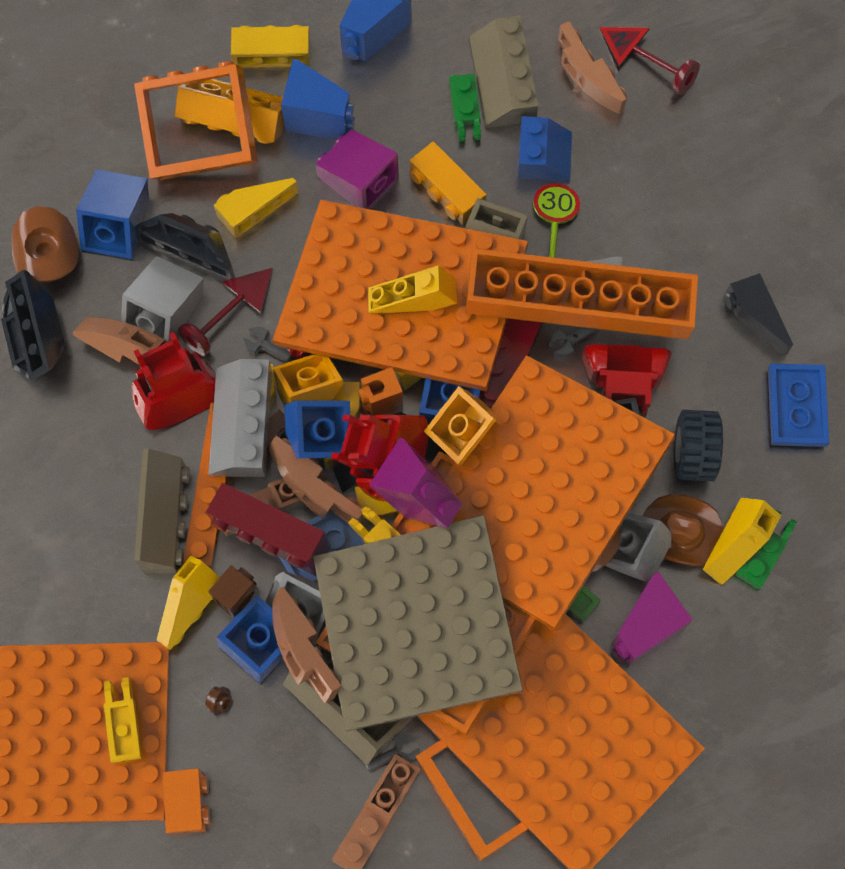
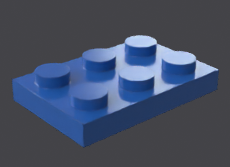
M770 363L768 366L771 445L827 447L829 445L825 365Z

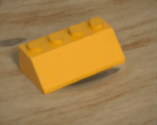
M211 79L178 86L174 117L183 119L182 121L187 124L200 123L207 125L208 129L214 131H221L222 129L231 131L232 135L240 137L230 83ZM246 88L254 138L261 143H274L281 136L285 125L281 107L283 97Z

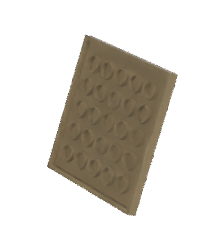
M484 515L451 523L448 528L437 526L314 556L335 677L342 685L338 693L345 731L349 732L524 692Z

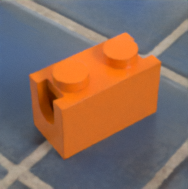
M392 367L361 378L362 389H359L358 392L364 414L370 413L372 416L391 415L403 410V392Z
M199 768L163 772L166 834L177 835L206 832V824H210L209 805L205 806L204 794L209 792L207 775L203 776V771H200Z

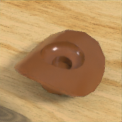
M35 206L21 213L13 226L11 237L16 272L19 273L22 270H27L37 282H50L60 279L73 271L78 262L79 253L74 228L68 218L54 208Z
M669 494L658 497L646 508L643 514L644 517L661 521L671 531V548L668 549L664 559L690 566H705L724 530L716 509L705 501L683 494Z

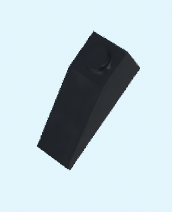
M758 273L730 283L724 296L728 309H732L737 319L782 356L788 354L793 346L792 340L761 274Z

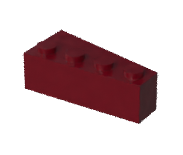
M507 319L487 392L481 390L479 397L490 409L526 355L529 356L532 352L544 322Z
M223 482L205 512L210 518V524L223 532H226L228 529L235 533V536L247 544L254 543L260 546L264 552L275 557L278 556L292 566L316 576L314 556L326 554L331 548L324 531Z

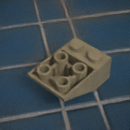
M477 198L465 228L522 240L528 216Z

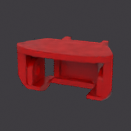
M174 332L169 334L171 341L142 355L139 349L133 351L141 369L136 371L138 379L132 383V399L142 423L148 430H159L175 425L210 407L211 403H214L215 370L198 352L190 353L186 347L181 348Z
M592 344L584 348L581 359L590 382L597 385V388H603L602 396L612 401L636 397L637 406L641 407L640 416L646 417L648 408L651 406V391L653 388L659 387L672 352L666 348L652 347L650 349L633 345Z
M343 415L342 420L349 423L341 453H332L331 458L351 467L350 474L357 476V485L365 494L378 501H386L369 486L374 477L359 469H374L373 475L375 476L399 438L406 440L425 458L428 435L424 430L428 426L425 416L360 415L359 419L352 415Z

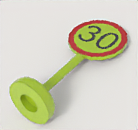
M551 183L542 186L535 193L533 206L540 218L552 223L549 257L556 258L558 224L573 220L579 212L580 200L576 192L567 185Z

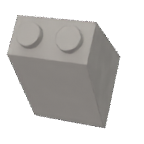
M156 256L122 294L121 321L138 326L165 339L163 344L171 341L170 333L174 332L178 338V328L187 323L202 297L204 278Z

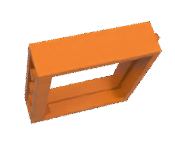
M233 61L218 63L217 68L209 69L208 66H199L193 68L191 73L183 74V71H172L167 73L168 77L158 79V76H146L142 78L143 82L134 83L150 179L159 181L258 163L244 71L241 66L234 64ZM230 76L242 151L161 166L149 91Z
M440 740L418 754L416 760L478 859L482 861L527 831L528 828L521 822L486 845L431 759L448 748Z

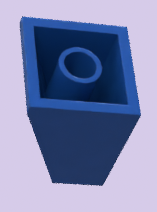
M351 0L339 25L342 54L352 60L359 59L366 62L410 25L412 21L411 0Z
M293 59L281 104L285 130L337 140L341 135H346L351 129L354 130L355 117H352L354 104L350 103L349 92L299 60Z
M96 169L76 209L80 248L82 251L133 259L138 242L134 228L137 224L143 222L149 201L148 178Z

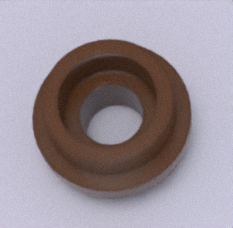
M215 686L210 690L205 701V706L210 709V713L219 715L229 708L232 700L230 690L224 686L220 688Z

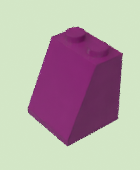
M351 129L346 135H341L336 140L334 147L328 153L325 152L318 158L316 162L317 177L353 206L370 209L399 179L398 154Z
M399 438L369 484L405 518L444 528L449 527L463 505L441 474L403 438Z
M659 572L653 574L611 643L613 649H611L613 656L620 664L624 663L627 668L683 632L693 620Z

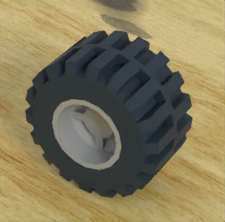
M683 409L677 420L674 441V465L677 477L680 480L714 482L721 468L723 454V424L718 411Z

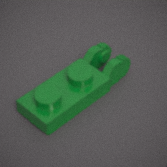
M475 73L449 76L455 127L457 126L459 142L465 141L466 131L464 126L473 125L475 140H481V116Z
M794 519L788 521L781 536L773 532L770 539L735 573V576L760 590L787 545V539L797 521Z

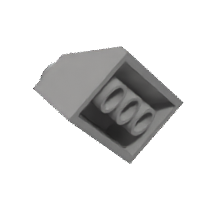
M239 359L216 369L209 476L266 477L272 368L269 360Z

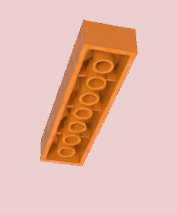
M473 248L465 313L688 340L695 328L698 275Z

